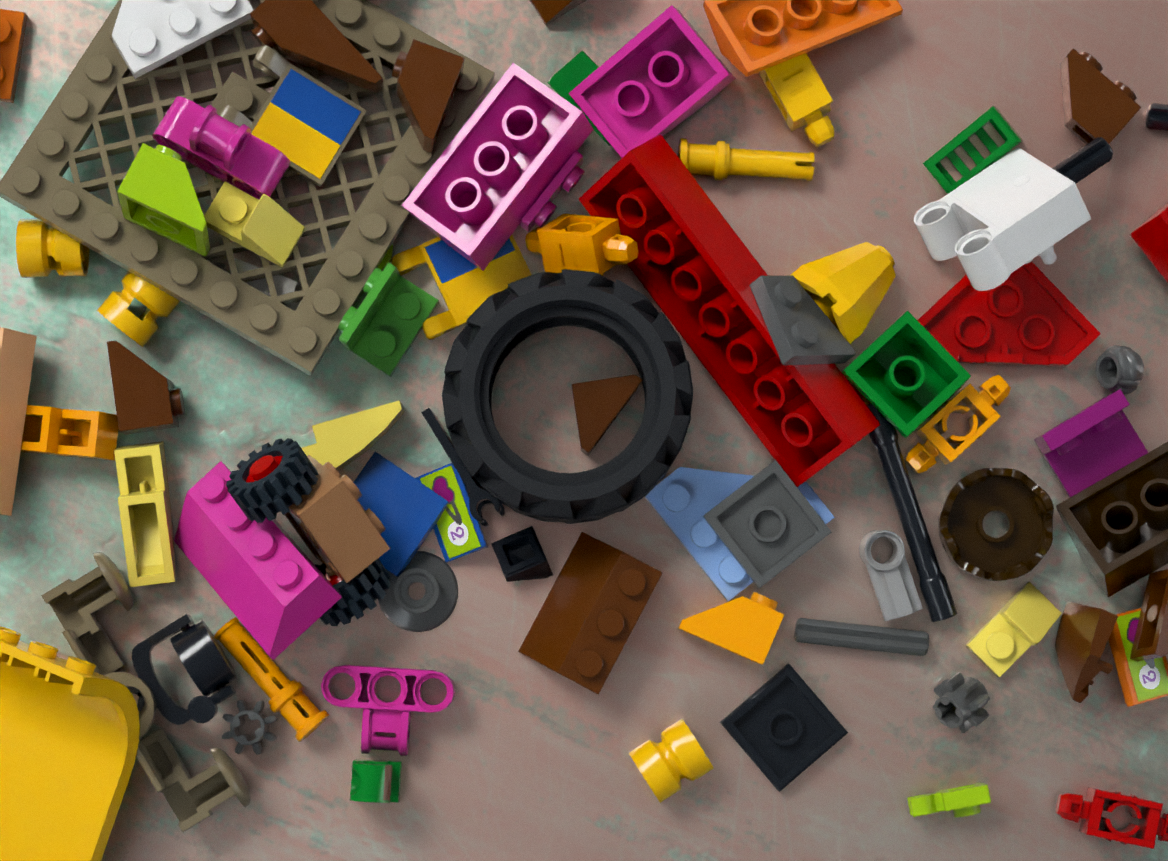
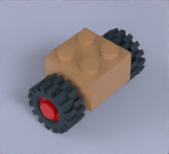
M287 438L285 441L277 439L273 446L268 442L262 445V451L256 453L254 450L248 454L249 460H241L236 465L239 470L231 472L229 475L231 480L227 481L226 486L228 492L246 517L252 522L256 520L257 523H261L266 517L269 521L276 519L279 512L285 515L311 553L323 563L321 565L315 564V566L342 596L340 600L320 617L322 622L326 625L330 623L331 626H338L341 621L345 625L351 623V617L353 616L357 619L363 617V611L366 608L372 610L376 607L377 604L374 601L376 599L382 600L386 595L384 590L389 589L391 584L389 581L391 579L390 574L378 558L390 548L380 535L386 530L382 522L369 508L365 511L357 501L362 497V494L347 475L341 476L330 462L322 465L310 455L306 456L299 444L290 438Z

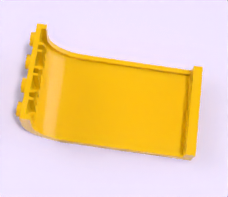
M0 626V861H101L137 755L140 720L136 701L125 685L94 672L95 664L71 656L65 660L57 656V648L37 641H31L29 645L20 641L21 634L19 632Z

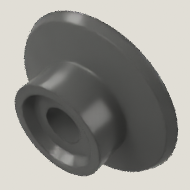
M417 551L399 577L388 571L391 577L389 579L391 584L389 589L384 590L386 593L382 600L378 599L384 615L394 625L406 631L424 632L440 626L450 617L458 599V584L451 567L439 556L425 551ZM416 582L422 583L426 590L424 597L420 600H414L409 595L410 586Z

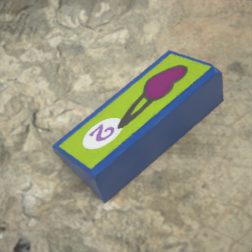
M453 463L415 478L449 502L433 528L446 563L488 548L480 523L475 520L470 512L469 493L466 485Z

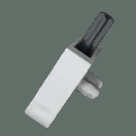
M1097 137L1051 168L1017 147L940 200L923 206L917 211L913 221L933 259L940 261L958 256L975 290L987 291L994 289L1004 283L1012 272L1024 264L1030 263L1037 255L1047 265L1053 264L1056 261L1057 256L1054 252V244L1091 220V216L1076 183L1109 162L1114 154L1113 150L1104 138Z

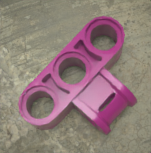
M181 96L175 98L152 135L158 144L174 150L181 155L182 159L259 200L263 194L271 196L291 163L281 151L253 136L250 127L245 124L239 127L217 115V109L213 106L208 105L204 108Z
M357 665L336 666L327 671L321 683L322 694L330 704L338 707L363 708L362 754H369L371 750L399 751L400 756H407L411 711H442L449 707L456 693L455 684L448 675L436 670ZM339 673H347L355 681V691L348 699H340L332 691V680ZM387 675L395 677L401 684V693L393 702L384 701L377 694V683L382 677ZM430 678L440 679L447 689L446 698L437 705L429 704L422 696L423 684ZM376 732L395 733L396 737L377 736Z

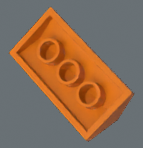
M705 0L703 4L721 54L746 77L897 17L903 12V8L897 0Z

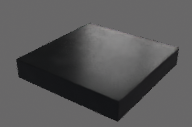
M789 663L720 721L721 725L779 792L848 733Z

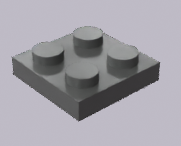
M776 460L703 516L758 589L832 533Z

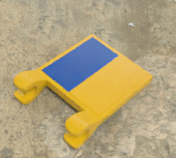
M513 235L509 237L484 271L447 245L439 237L402 251L392 257V265L397 267L401 276L426 263L447 305L448 311L432 316L423 322L422 329L428 340H434L467 323V319L488 297L507 289L508 284L532 275Z

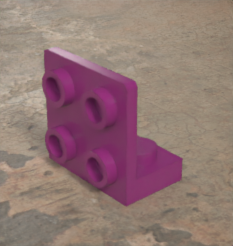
M1121 389L1109 394L1034 439L1069 498L1148 453L1122 410L1130 404Z

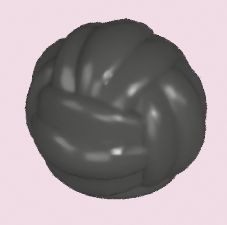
M1110 346L1097 360L1096 376L1098 382L1111 393L1121 389L1124 395L1130 394L1137 389L1143 379L1144 363L1140 355L1127 346Z

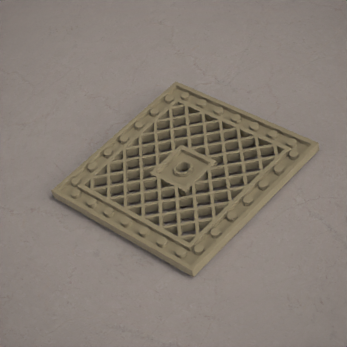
M119 0L1 179L0 197L312 376L339 332L337 328L343 316L351 306H355L363 293L366 281L380 265L409 218L410 213L401 205L471 117L492 83L495 73L368 0L364 2L361 0H312L357 50L364 53L361 55L370 64H373L374 69L381 75L384 88L378 93L382 95L386 111L363 116L356 128L359 131L363 148L341 153L334 164L340 185L316 190L315 184L306 179L309 192L285 198L281 180L275 188L278 200L274 201L288 213L289 208L312 203L317 222L303 225L305 231L301 237L320 233L325 252L301 258L298 245L296 244L292 251L294 260L286 261L283 268L276 264L269 265V261L260 256L261 268L238 273L233 254L249 249L236 242L230 243V240L221 235L223 245L211 247L205 257L125 219L115 186L121 185L127 172L112 175L108 156L133 151L135 158L143 143L148 146L159 145L154 140L153 134L136 138L132 119L157 114L160 124L164 117L163 112L169 110L176 98L160 101L156 83L180 77L185 94L181 97L187 98L196 104L213 101L211 106L217 109V115L220 114L223 107L230 105L253 122L270 95L264 89L274 87L278 79L271 76L256 79L253 77L249 61L254 60L262 46L246 49L242 32L255 28L252 19L215 37L235 34L238 52L215 57L211 40L204 43L208 56L207 59L184 64L182 55L175 58L177 66L155 71L151 70L135 79L133 76L127 77L131 71L112 39V32L122 0ZM258 0L259 5L263 3L265 0ZM413 39L465 58L462 77L432 153L422 149L411 124L401 138L397 120L408 117L403 107L393 108L389 91L397 89V78L385 79L382 68L383 64L393 70L400 51L408 53ZM242 63L246 79L231 72L224 85H222L218 68ZM310 67L299 68L320 81L319 76L326 75ZM211 70L216 88L191 93L187 75ZM346 81L347 89L336 91L359 106L358 98L378 94L359 86L355 87L354 84ZM149 84L153 102L129 108L124 90ZM118 92L122 110L104 113ZM125 121L130 139L105 145L100 127ZM389 122L394 141L371 146L366 127ZM94 129L98 147L79 151ZM392 153L383 170L378 175L374 157ZM101 158L106 177L81 182L76 164ZM184 159L181 160L186 164L187 169L196 167ZM366 159L371 178L348 183L343 164ZM69 166L74 183L63 178ZM287 168L282 178L299 174ZM205 172L208 184L194 187L197 198L211 195L213 202L224 182H214L213 176ZM109 188L113 206L89 192ZM370 189L357 212H355L351 194ZM343 196L348 215L324 220L319 201ZM347 227L332 250L327 231ZM226 255L230 273L207 260ZM324 264L309 287L304 268ZM297 270L302 290L277 296L272 276ZM265 278L270 296L246 282ZM300 302L295 311L285 306Z

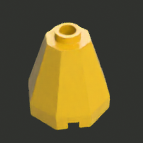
M864 242L803 264L790 276L796 278L851 345L864 332L895 279L896 274L893 268L895 262L891 254L880 245L874 246Z

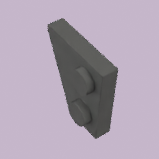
M760 276L750 284L782 365L846 363L856 355L854 348L794 276Z

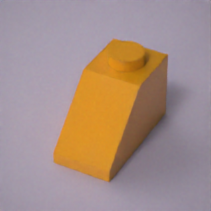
M753 592L750 599L741 596L680 621L677 629L763 665L785 614L775 610L778 602Z

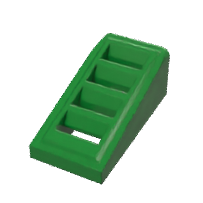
M992 106L923 164L945 192L949 194L1007 155L1022 143L1023 140L995 106ZM991 123L1005 140V143L1000 147L985 131L984 127L987 124ZM975 134L991 152L987 158H984L969 140ZM962 146L977 164L972 170L967 167L955 152L958 147ZM946 157L963 176L957 182L940 163Z

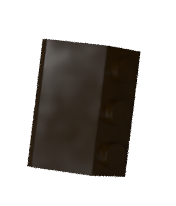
M1168 442L1056 505L1057 511L1084 564L1108 598L1168 564Z

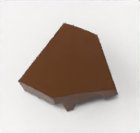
M1067 601L1060 620L1055 648L1070 695L1074 701L1081 703L1089 695V685H1092L1094 682L1092 679L1100 671L1109 674L1113 670V665L1100 659L1118 616L1101 608Z

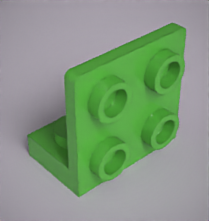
M388 263L383 271L377 267L372 272L363 287V291L366 292L365 299L358 309L354 306L348 309L337 329L342 331L339 340L346 349L391 377L422 330L423 322L430 318L439 304V300L403 278L397 267Z

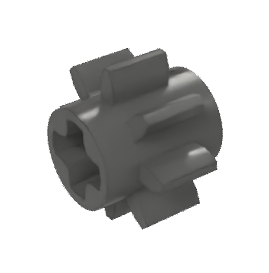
M958 672L952 678L944 680L934 688V692L940 698L936 700L933 709L937 718L949 728L959 727L960 731L965 733L971 727H977L989 717L988 712L983 707L990 700L985 686L979 680L972 677L964 678L962 673Z
M243 700L237 701L238 714L235 716L223 714V719L231 724L230 731L224 733L222 739L234 738L238 742L235 748V753L237 754L242 753L246 745H252L253 751L257 755L261 754L262 746L260 742L264 738L269 741L277 739L274 733L269 732V723L275 722L278 717L276 715L266 717L262 713L264 701L257 702L253 710H248ZM245 715H248L250 720H259L261 728L255 731L256 739L252 740L249 734L241 735L239 727L245 724Z

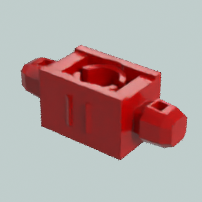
M1090 787L1087 789L1085 800H1083V795L1064 793L1058 796L1055 813L1061 818L1077 823L1080 818L1079 832L1105 838L1110 842L1115 840L1124 845L1133 844L1151 849L1155 847L1156 835H1158V840L1168 842V814L1163 813L1162 817H1160L1163 807L1162 803L1140 799L1132 794L1127 796L1122 795L1118 791L1108 792ZM1105 798L1111 799L1104 804ZM1125 805L1132 817L1139 818L1138 825L1129 823L1126 828L1116 830L1112 826L1110 819L1101 817L1102 811L1112 813L1116 807ZM1100 822H1101L1102 827H1103L1105 830L1099 829Z

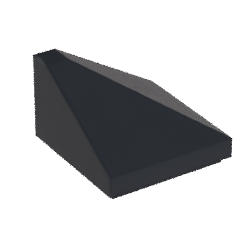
M533 526L491 543L507 582L543 579L553 576Z

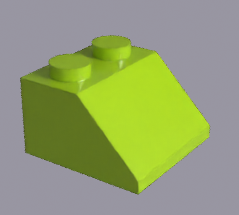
M143 143L117 191L123 217L206 257L210 251L207 224L186 164L181 161V155L166 146L157 145L156 148H153Z

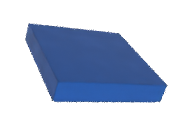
M375 451L353 483L362 494V497L357 501L365 511L369 508L386 529L380 535L390 549L378 559L385 569L399 577L430 534L449 502Z

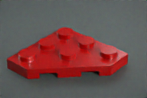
M1032 261L1012 272L1004 283L987 291L975 290L966 274L917 320L958 363L1067 366L1101 334Z

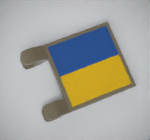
M262 46L253 60V66L260 72L278 79L272 92L253 122L230 105L223 107L219 116L239 127L243 124L250 127L253 136L270 144L287 156L291 162L288 168L321 187L367 110L292 65L269 46Z

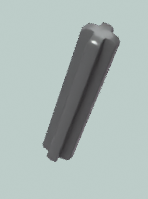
M799 618L795 624L794 638L795 641L801 643L917 656L926 655L929 647V634L923 631Z

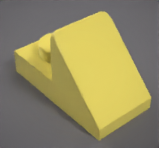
M224 181L204 215L208 228L282 268L305 231V227L268 195L263 194L259 200Z
M1028 581L965 646L996 677H1001L1031 645H1037L1062 613Z

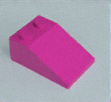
M671 5L569 92V95L620 157L623 158L635 147L659 134L662 136L667 134L702 108L736 78L683 14Z

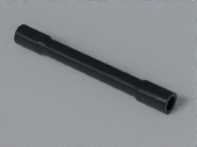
M872 403L866 404L881 424L870 432L869 436L877 450L920 578L919 585L931 621L937 622L948 619L958 613L946 577L941 572L898 444L897 430Z

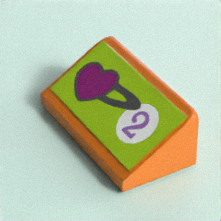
M1141 608L1115 614L1118 618L1109 637L1125 703L1128 707L1168 696V662L1166 656L1138 662L1130 659Z

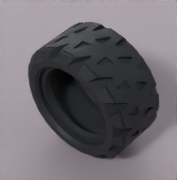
M568 269L562 270L561 273L541 272L508 284L507 289L488 297L467 319L465 328L453 342L445 366V381L442 391L445 424L454 449L471 476L484 490L496 497L500 503L513 509L516 513L544 522L574 524L597 521L616 512L624 511L644 498L665 477L682 448L691 421L693 385L690 364L686 360L680 337L662 312L659 313L645 295L616 279V282L595 272ZM561 326H576L594 330L617 343L635 364L642 379L645 397L642 423L628 446L618 456L602 466L577 473H558L544 470L520 458L500 436L492 415L493 385L505 358L526 338L545 329Z

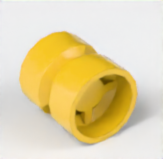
M20 219L18 221L16 254L21 277H48L52 270H56L61 277L87 275L89 269L88 247L39 219Z
M128 272L121 280L124 289L121 292L112 291L97 311L137 344L144 347L159 328L156 320L159 317H168L180 301L133 273ZM134 298L147 307L139 317L128 309Z
M683 719L661 732V742L657 743L648 740L629 752L632 760L660 803L681 790V780L683 778L694 781L714 769Z

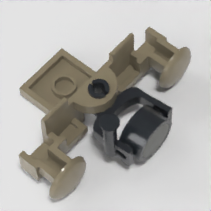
M102 552L93 553L98 565L97 568L75 581L68 579L41 596L46 604H50L64 627L65 631L62 633L76 657L95 664L94 672L120 682L131 693L139 697L137 708L140 720V733L136 757L156 791L163 793L180 822L178 826L182 832L187 831L213 815L211 811L213 808L235 795L246 808L251 800L247 784L240 770L225 751L219 747L211 748L210 751L216 763L196 776L191 777L162 728L143 738L153 724L157 708L168 721L176 725L186 724L190 720L197 723H206L216 716L218 712L217 704L236 694L232 685L225 686L237 679V675L227 656L206 623L200 620L194 624L191 616L185 614L133 648L132 662L138 676L126 672H117L125 665L94 613L116 600H119L124 608L129 611L133 606V598L124 576L112 560ZM173 635L175 636L170 641L178 657L200 692L204 695L194 697L190 701L188 709L179 706L167 694L154 671L151 660V651L154 646ZM218 690L217 693L213 694V695L210 696V697H207V696H209L210 694H212V693H214L215 691Z

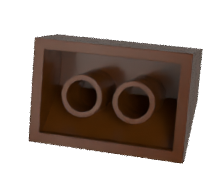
M581 532L518 652L599 695L655 589L662 572L611 545Z

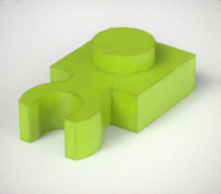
M982 782L907 797L910 815H913V817L953 810L954 817L970 816L981 813V804L991 803L988 784Z

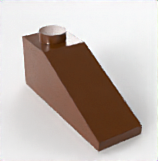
M265 0L250 13L253 25L255 26L251 33L262 46L275 48L286 59L372 92L378 93L384 88L381 75L312 0Z

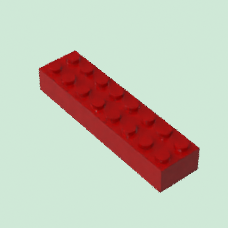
M661 134L630 150L579 198V201L591 216L618 219L621 235L629 236L637 242L638 257L629 262L628 266L796 487H799L881 425L835 364L782 365L750 288V284L758 277L768 275Z

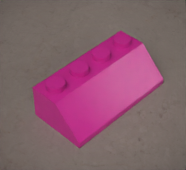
M512 63L401 206L447 245L484 271L519 226L528 210L594 129L581 110Z
M220 461L187 491L174 542L269 657L274 660L340 600L342 596L276 519L269 521L266 517L263 522L257 523L256 520L252 522L246 517L227 490L226 484L227 481L231 480L229 475L232 471Z

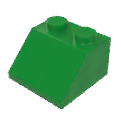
M909 311L905 312L842 371V374L905 439L942 407L971 377Z

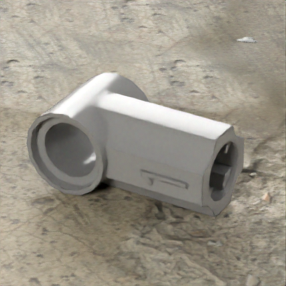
M873 530L867 533L860 542L859 554L869 573L884 621L900 618L923 609L905 557V547L902 539L896 533L888 530ZM880 537L888 539L893 547L892 556L884 563L876 562L871 555V546Z

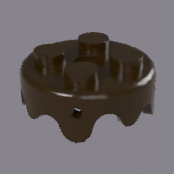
M983 468L965 476L948 491L941 504L938 517L940 540L950 560L962 571L975 578L987 581H1004L1018 578L1029 573L1050 549L1053 541L1054 506L1048 493L1023 472L1009 468ZM992 511L1001 513L1007 521L1006 532L999 538L987 535L983 529V519L986 514Z

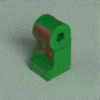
M353 760L349 801L399 803L402 761Z

